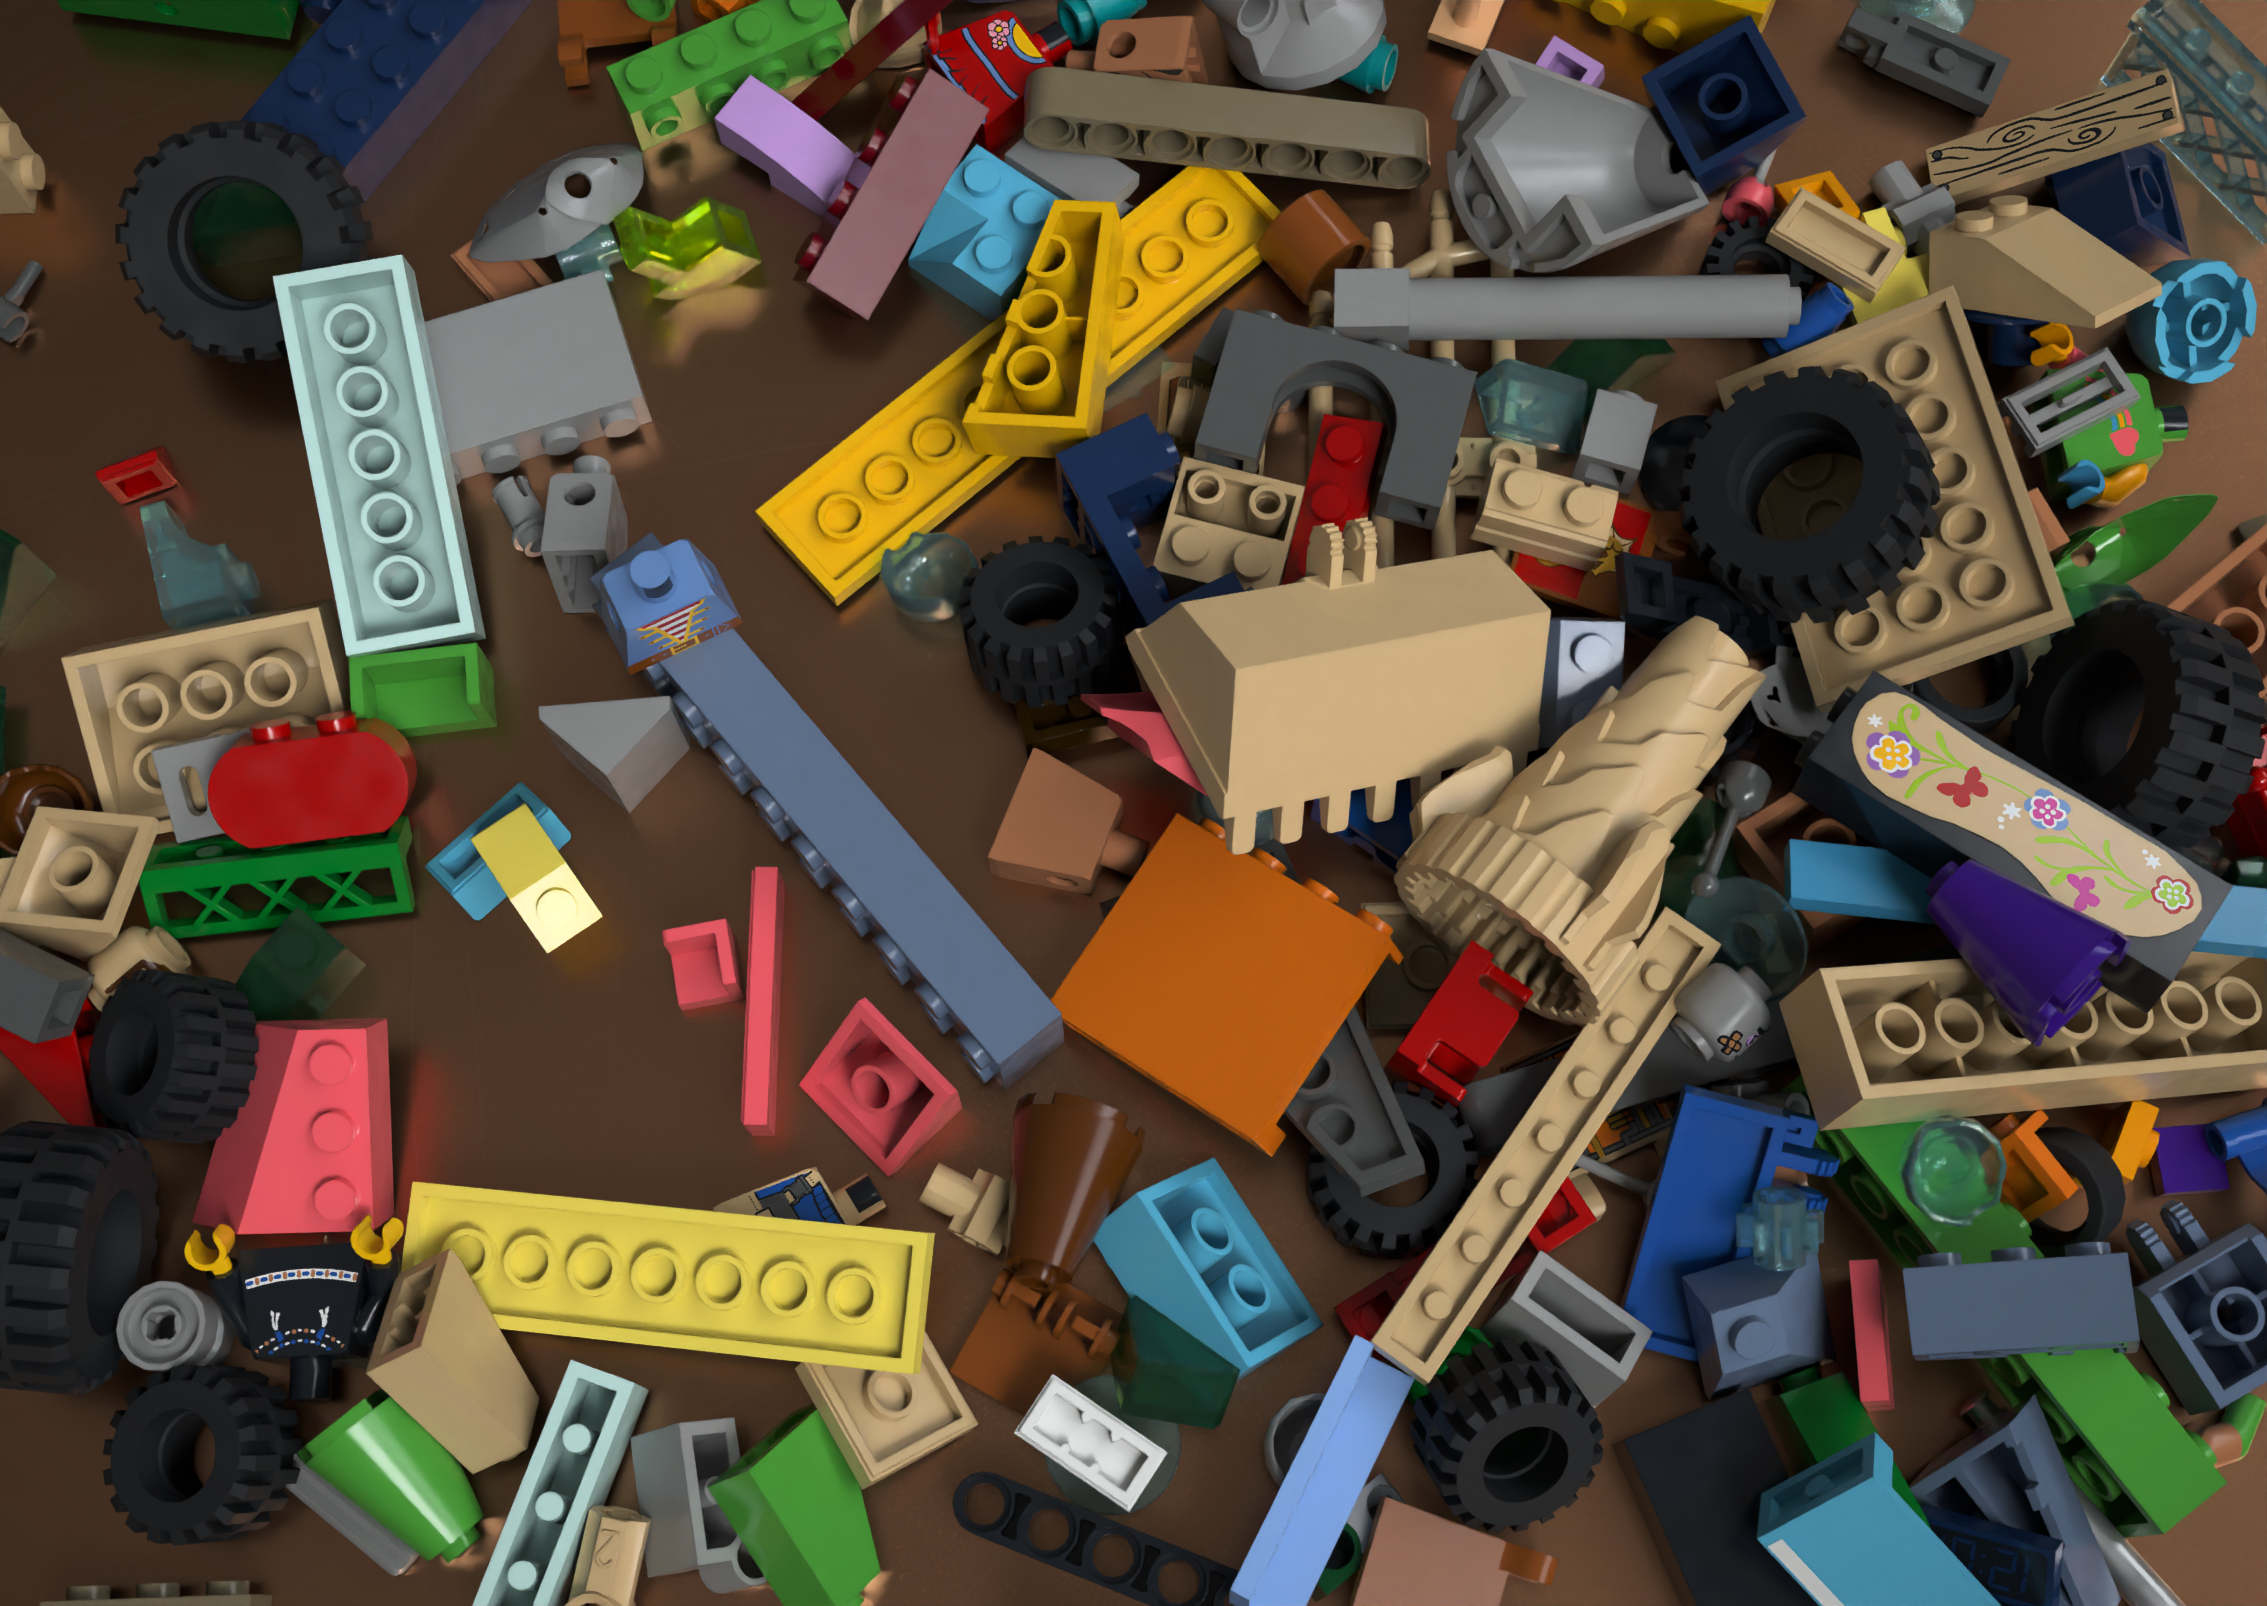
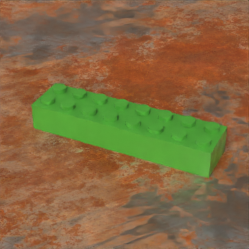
M1801 1074L1779 1093H1801L1809 1103L1810 1115L1815 1116ZM1942 1119L1820 1131L1818 1127L1813 1148L1818 1147L1819 1149L1826 1150L1840 1159L1836 1174H1833L1832 1177H1827L1902 1272L1904 1268H1918V1256L1935 1253H1960L1962 1264L1992 1262L1991 1251L2031 1247L2035 1248L2036 1259L2045 1258L2029 1238L2032 1235V1231L2025 1218L2010 1204H2001L1984 1183L1987 1180V1176L1978 1160L1964 1148L1957 1149L1940 1128L1942 1126ZM2114 1348L2074 1351L2075 1354L2061 1356H2049V1353L2045 1352L2013 1354L2005 1358L1972 1359L2011 1409L2030 1396L2036 1395L2070 1478L2125 1538L2165 1534L2227 1484V1481L2214 1466L2217 1464V1458L2210 1446L2195 1432L2188 1429L2185 1430L2168 1410L2167 1407L2170 1405V1400L2163 1388L2144 1372L2138 1373L2123 1353H2115Z

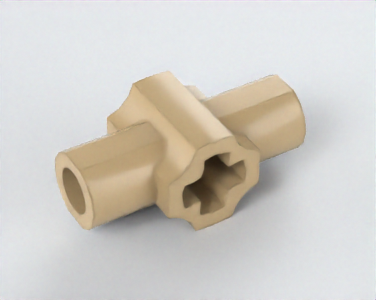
M938 1162L918 1201L952 1218L946 1230L965 1242L996 1256L1003 1245L1007 1247L1010 1182L979 1168L973 1179Z

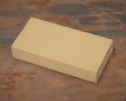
M1802 187L1799 188L1771 228L1765 241L1869 303L1877 295L1906 250L1905 246Z

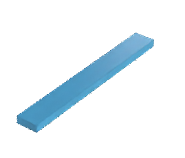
M1789 839L1784 848L1785 909L1936 924L1926 911L1932 897L1925 893V890L1932 879L1887 850ZM2232 885L2233 888L2193 951L2267 959V889Z

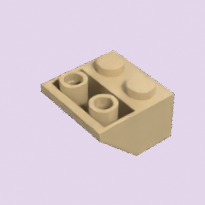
M1184 456L1153 564L1166 584L1170 596L1169 601L1233 571L1244 590L1249 587L1257 590L1280 586L1305 486Z

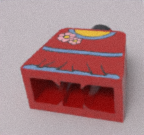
M1007 10L939 35L940 48H937L938 55H932L931 49H928L927 41L923 43L926 68H931L990 109L973 139L979 146L991 154L996 152L1024 128V93L1027 76L1034 70L1043 67H1054L1053 64L1066 57L1068 52L1073 50L1066 31L1057 21L1030 35L1014 12Z

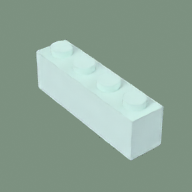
M570 1360L472 1606H565L572 1588L589 1509L594 1505L604 1506L649 1392L648 1389L629 1380Z

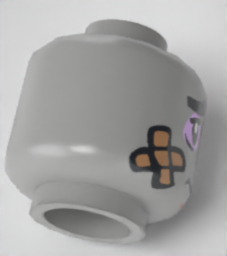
M1712 963L1676 996V1017L1670 1021V1025L1680 1040L1702 1061L1707 1062L1713 1057L1719 1061L1731 1062L1737 1059L1770 1029L1772 1016L1765 1001L1772 996V993L1764 981L1749 967L1743 966L1736 972L1733 968L1723 963Z

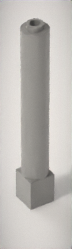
M1410 268L1335 269L1334 329L1342 333L1345 338L1368 344L1375 341L1388 342L1400 347L1403 351H1409V341L1786 338L1789 325H1799L1802 297L1800 287H1790L1788 274L1410 278Z

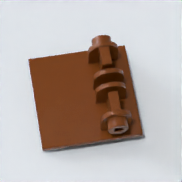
M1009 1266L1007 1269L1003 1268L991 1289L993 1294L951 1366L949 1373L1023 1416L1026 1415L1052 1374L1089 1398L1132 1319L1068 1283L1056 1284L1053 1291L1036 1290L1020 1284L1015 1279L1017 1272Z

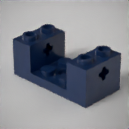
M1147 413L1055 454L1058 504L1079 544L1081 543L1091 548L1093 558L1101 556L1108 564L1109 574L1114 575L1121 622L1127 634L1135 629L1149 626L1178 603L1254 590L1252 587L1244 590L1233 571L1169 601L1168 589L1157 568L1151 566L1146 569L1136 552V549L1141 547L1137 531L1167 517L1177 482L1175 465L1180 464V457L1171 436L1165 429L1157 432Z

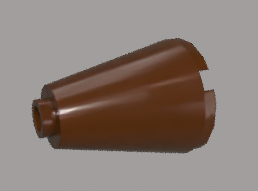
M1036 1092L1026 1094L1020 1098L1013 1115L1006 1264L1017 1272L1015 1279L1020 1284L1036 1290L1053 1291L1056 1284L1069 1283L1074 1277L1143 1151L1145 1131L1139 1126L1134 1134L1125 1128L1128 1118L1126 1114L1098 1101L1068 1093L1055 1092L1052 1104H1034Z

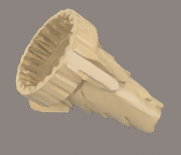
M1694 616L1684 622L1657 645L1644 662L1626 680L1619 691L1611 685L1583 720L1568 729L1543 756L1535 760L1514 779L1512 754L1506 748L1496 745L1490 754L1471 761L1427 791L1420 798L1415 808L1409 814L1413 842L1395 866L1398 872L1394 876V883L1398 886L1397 892L1407 905L1406 908L1421 924L1424 931L1438 942L1440 947L1452 958L1458 960L1471 940L1494 954L1491 960L1494 965L1534 992L1524 1006L1525 1008L1547 1019H1554L1565 1025L1573 1026L1575 1024L1580 1027L1589 1026V1024L1594 1025L1639 965V958L1636 956L1638 950L1632 940L1640 938L1648 928L1658 905L1666 859L1675 847L1670 840L1703 797V794L1695 789L1724 752L1727 739L1723 735L1765 681L1767 675L1749 666V661L1744 651L1729 636L1719 630L1717 623L1700 616Z

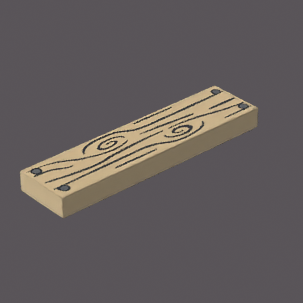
M2167 68L1925 150L1931 183L1940 188L1944 186L1955 201V205L2183 132V126L2173 77Z

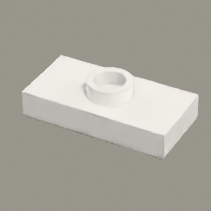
M1052 1374L1014 1431V1434L1128 1513L1168 1453L1054 1374Z

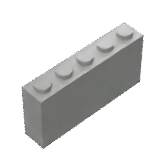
M603 269L424 322L456 485L461 482V479L481 473H503L516 468L521 461L540 455H563L575 450L580 443L603 436L622 437L634 432L639 425L652 422L617 306Z

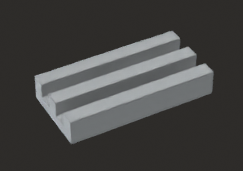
M2108 347L2003 398L1998 404V409L2002 418L2009 416L2013 422L2009 429L2015 438L2022 436L2025 440L2026 445L2023 447V450L2030 459L2133 407L2141 396ZM2100 369H2103L2107 375L2030 415L2024 408ZM2115 388L2119 393L2042 433L2038 429V427Z

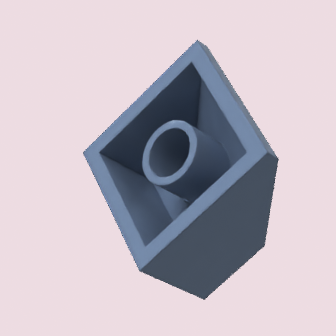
M1550 617L1538 722L1540 724L1539 748L1550 749L1568 729L1585 718L1611 685L1618 691L1622 687L1624 621L1612 618Z

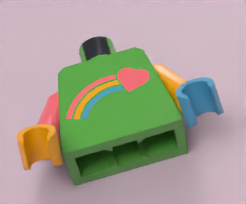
M2049 322L2030 331V337L2036 339L2041 345V348L2032 351L2030 354L2031 363L2037 367L2047 364L2051 368L2045 371L2040 380L2089 356L2074 346L2073 335L2066 324ZM2100 369L2030 404L2031 414L2107 375L2103 369ZM2125 373L2141 396L2133 407L2040 453L2050 501L2066 499L2067 505L2071 509L2081 504L2104 509H2112L2145 484L2148 472L2163 456V443L2182 442L2185 440L2189 424L2186 409L2182 405L2154 407L2148 379L2141 374ZM2115 388L2038 427V429L2042 433L2119 393Z

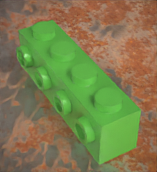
M761 0L609 65L606 69L618 105L640 149L644 151L713 121L715 116L750 75L774 91L780 92L825 72L852 48L848 19L837 0Z

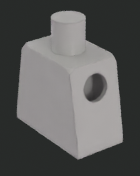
M586 455L574 461L573 473H557L550 478L541 541V554L563 613H596L592 605L600 599L589 578L627 550L628 519L616 478L611 474L610 463L602 457ZM586 555H594V558L588 557Z

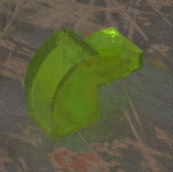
M707 196L703 197L672 221L631 206L613 218L621 242L620 252L630 271L648 278L653 297L669 300L688 299L723 288L762 262L745 211Z

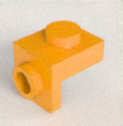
M2142 1100L2127 1101L2112 1111L2100 1143L2109 1152L2122 1173L2124 1185L2133 1181L2138 1167L2144 1168L2149 1163L2159 1142L2160 1134L2152 1128L2160 1108ZM2059 1162L2076 1185L2083 1188L2077 1176Z

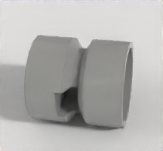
M158 1281L145 1285L131 1295L119 1313L116 1327L119 1348L127 1359L142 1369L152 1372L171 1371L172 1367L221 1366L233 1349L236 1335L220 1310L214 1296L179 1282Z

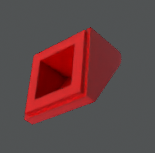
M164 445L112 462L95 471L97 480L119 504L128 503L175 486L178 483L168 450Z

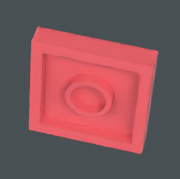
M1878 1259L1849 1260L1860 1402L1867 1412L1895 1411L1884 1274Z

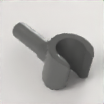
M30 260L12 287L6 291L4 296L0 295V337L7 342L16 341L28 327L29 316L19 306L43 270V267L36 261Z

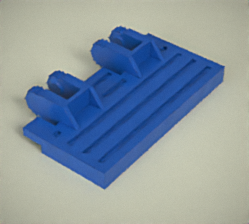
M1683 1084L1620 1308L1653 1331L1644 1347L1645 1349L1699 1362L1682 1277L1783 1246L1790 1218L1788 1215L1764 1210L1765 1204L1813 1216H1821L1822 1212H1825L1829 1198H1826L1821 1192L1808 1186H1800L1796 1183L1773 1178L1777 1165L1817 1176L1832 1177L1833 1174H1836L1840 1159L1826 1150L1819 1149L1818 1147L1813 1148L1818 1130L1815 1116Z

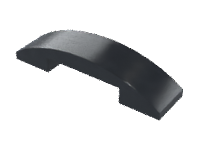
M1621 552L1614 556L1620 617L1629 626L1642 634L1662 641L1684 622L1694 616H1700L1717 623L1719 630L1736 642L1746 656L1775 657L1776 646L1797 648L1795 637L1782 633L1790 622L1778 621L1769 610L1761 615L1745 607L1736 595L1731 596L1724 587L1673 576L1671 562L1627 552ZM1799 650L1794 651L1793 656H1800Z

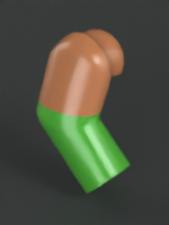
M2247 1393L2227 1405L2219 1424L2210 1425L2206 1429L2194 1423H2188L2182 1427L2185 1430L2188 1429L2198 1434L2210 1446L2217 1458V1464L2214 1466L2218 1468L2239 1461L2248 1453L2267 1403L2261 1398Z

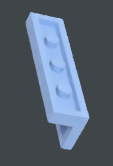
M1356 1334L1230 1589L1229 1603L1235 1606H1307L1413 1385L1415 1378L1371 1357L1374 1344Z

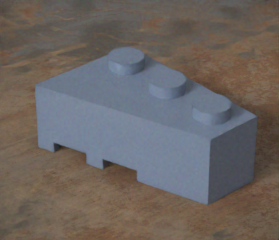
M2084 1242L2066 1245V1257L2036 1259L2035 1248L2031 1247L1991 1251L1992 1262L1962 1264L1960 1253H1935L1918 1256V1268L1903 1269L1912 1355L1916 1361L2005 1358L2013 1354L2048 1352L2049 1356L2073 1355L2075 1354L2074 1351L2109 1348H2114L2115 1353H2137L2140 1337L2128 1252L2111 1253L2109 1242Z
M2035 1394L1933 1458L1909 1486L1920 1507L1922 1504H1927L2063 1540L2059 1606H2117L2121 1601L2119 1592ZM1997 1601L2001 1606H2012L2010 1604Z

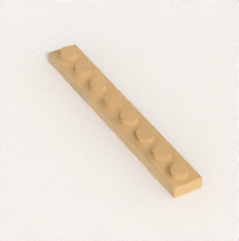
M1668 907L1661 911L1637 946L1638 953L1636 956L1639 958V965L1636 971L1598 1022L1594 1025L1589 1024V1026L1585 1025L1582 1027L1369 1341L1374 1344V1350L1424 1386L1431 1381L1676 1014V996L1706 969L1722 945Z

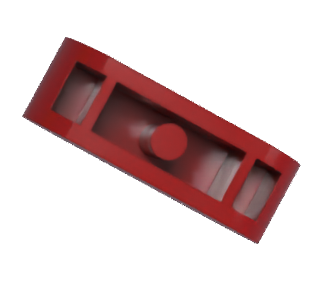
M354 711L324 714L315 718L316 725L292 728L288 719L258 722L250 725V733L240 736L214 766L208 783L210 810L217 824L230 838L251 849L384 832L399 818L414 790L417 766L412 748L405 737L389 723L376 717L357 720Z

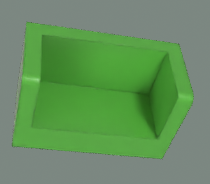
M477 642L364 655L353 658L348 657L351 711L355 712L357 720L376 717L392 725L404 737L497 727L494 671Z

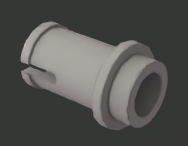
M518 475L516 481L520 488L516 485L513 476L508 477L495 486L491 496L495 503L499 505L513 530L511 541L517 550L524 551L529 557L541 556L545 512L534 495L527 477Z

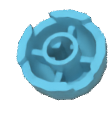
M2197 258L2169 262L2150 274L2162 282V295L2126 313L2125 330L2131 349L2147 369L2160 375L2189 384L2212 382L2234 367L2235 363L2228 361L2237 351L2242 337L2252 338L2254 333L2257 303L2250 281L2247 278L2238 277L2233 269L2227 266L2228 263L2219 260Z

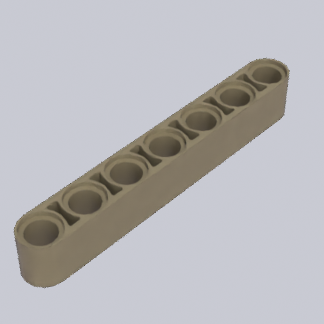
M1043 67L1034 70L1025 80L1024 137L1030 144L1040 149L1391 189L1417 187L1426 182L1431 175L1429 123L1423 113L1411 108L1062 67Z

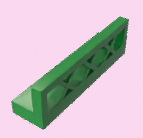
M408 816L399 817L384 832L252 849L239 844L229 836L190 840L181 843L153 844L138 881L151 929L155 926L161 927L175 939L413 912L416 904L406 856L413 839ZM390 867L395 894L373 897L353 884V881L362 870ZM348 872V874L345 877H342L338 874ZM314 876L333 888L334 891L325 902L308 904L288 891V889L297 878ZM284 879L280 885L273 881ZM248 883L270 898L261 909L244 911L223 898V896L232 885ZM212 887H219L216 892L209 889ZM184 891L205 904V906L196 917L169 920L162 893ZM342 895L348 898L347 900H339ZM277 903L285 906L274 908ZM212 910L219 913L215 915H209L212 912Z

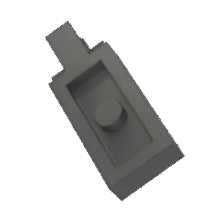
M1856 7L1850 15L1838 41L1839 46L1864 58L1863 62L1869 67L1875 68L1874 70L1980 117H1983L1989 108L2011 60L1906 12H1902L1900 17L1884 15L1883 19Z

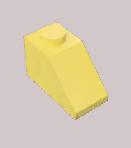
M526 803L521 804L470 838L494 877L547 954L603 917Z

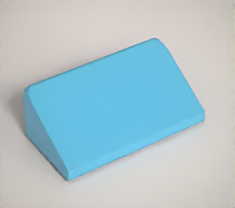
M522 782L513 787L425 866L434 878L475 920L485 917L507 895L470 840L471 837L521 804L526 803L558 850L571 839V833L551 809Z

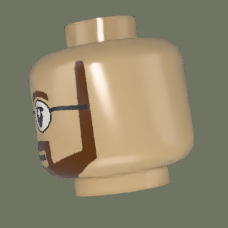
M131 926L119 934L114 942L101 952L96 953L88 961V972L95 975L92 982L93 986L89 989L88 996L95 1007L102 1013L106 1000L109 996H114L117 985L125 978L131 979L134 972L142 969H156L187 974L186 968L191 965V960L178 941L161 927L155 926L149 930L140 926Z

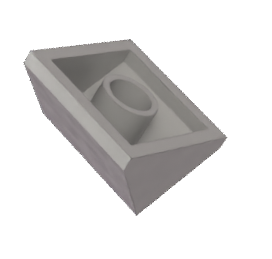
M670 696L539 706V720L564 759L628 813L643 800L690 749V736Z

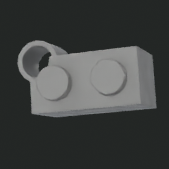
M735 1417L681 1422L630 1437L639 1512L644 1516L652 1518L645 1547L648 1578L698 1569L701 1580L706 1587L715 1593L721 1594L766 1583L765 1576L707 1488L740 1458Z

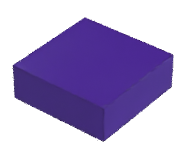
M2206 1124L2152 1128L2160 1134L2157 1148L2150 1160L2156 1197L2222 1192L2230 1188L2225 1161H2219L2208 1147L2205 1138Z

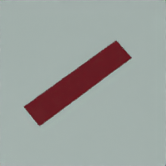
M905 0L791 103L817 121L952 0Z

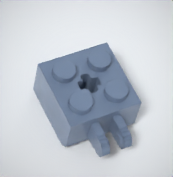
M2172 1199L2161 1206L2162 1209L2159 1214L2183 1256L2174 1260L2163 1241L2159 1239L2157 1233L2148 1222L2141 1221L2140 1219L2135 1220L2126 1226L2125 1234L2131 1244L2130 1246L2133 1247L2135 1254L2149 1274L2132 1285L2139 1337L2188 1414L2195 1415L2220 1410L2267 1382V1239L2262 1232L2250 1223L2222 1232L2209 1240L2198 1221L2193 1218L2188 1207L2184 1206L2183 1202ZM2217 1309L2224 1314L2226 1319L2221 1323L2217 1317Z

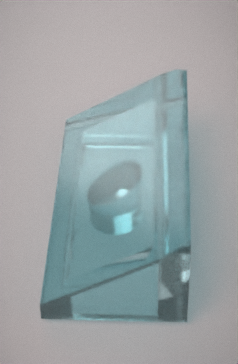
M1504 359L1475 380V389L1488 434L1569 455L1579 451L1587 400V383L1584 379L1517 360Z

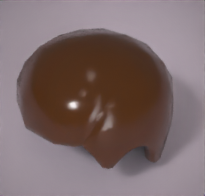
M47 764L26 765L3 773L0 776V848L14 856L18 855L37 806L93 811L94 801L82 779L58 765Z

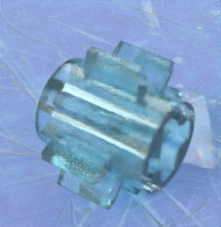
M602 224L578 243L555 254L565 279L603 269L607 281L611 282L614 279L609 266L623 261L609 224Z
M1772 1186L1758 1189L1753 1193V1203H1743L1742 1213L1736 1214L1737 1247H1753L1754 1263L1765 1269L1787 1271L1801 1268L1807 1263V1253H1819V1243H1824V1211L1820 1209L1806 1210V1194L1796 1188Z

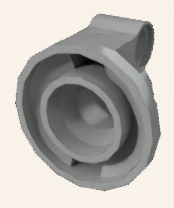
M1203 0L1205 6L1216 14L1232 63L1244 78L1268 89L1297 91L1328 84L1357 68L1378 46L1387 23L1384 0Z

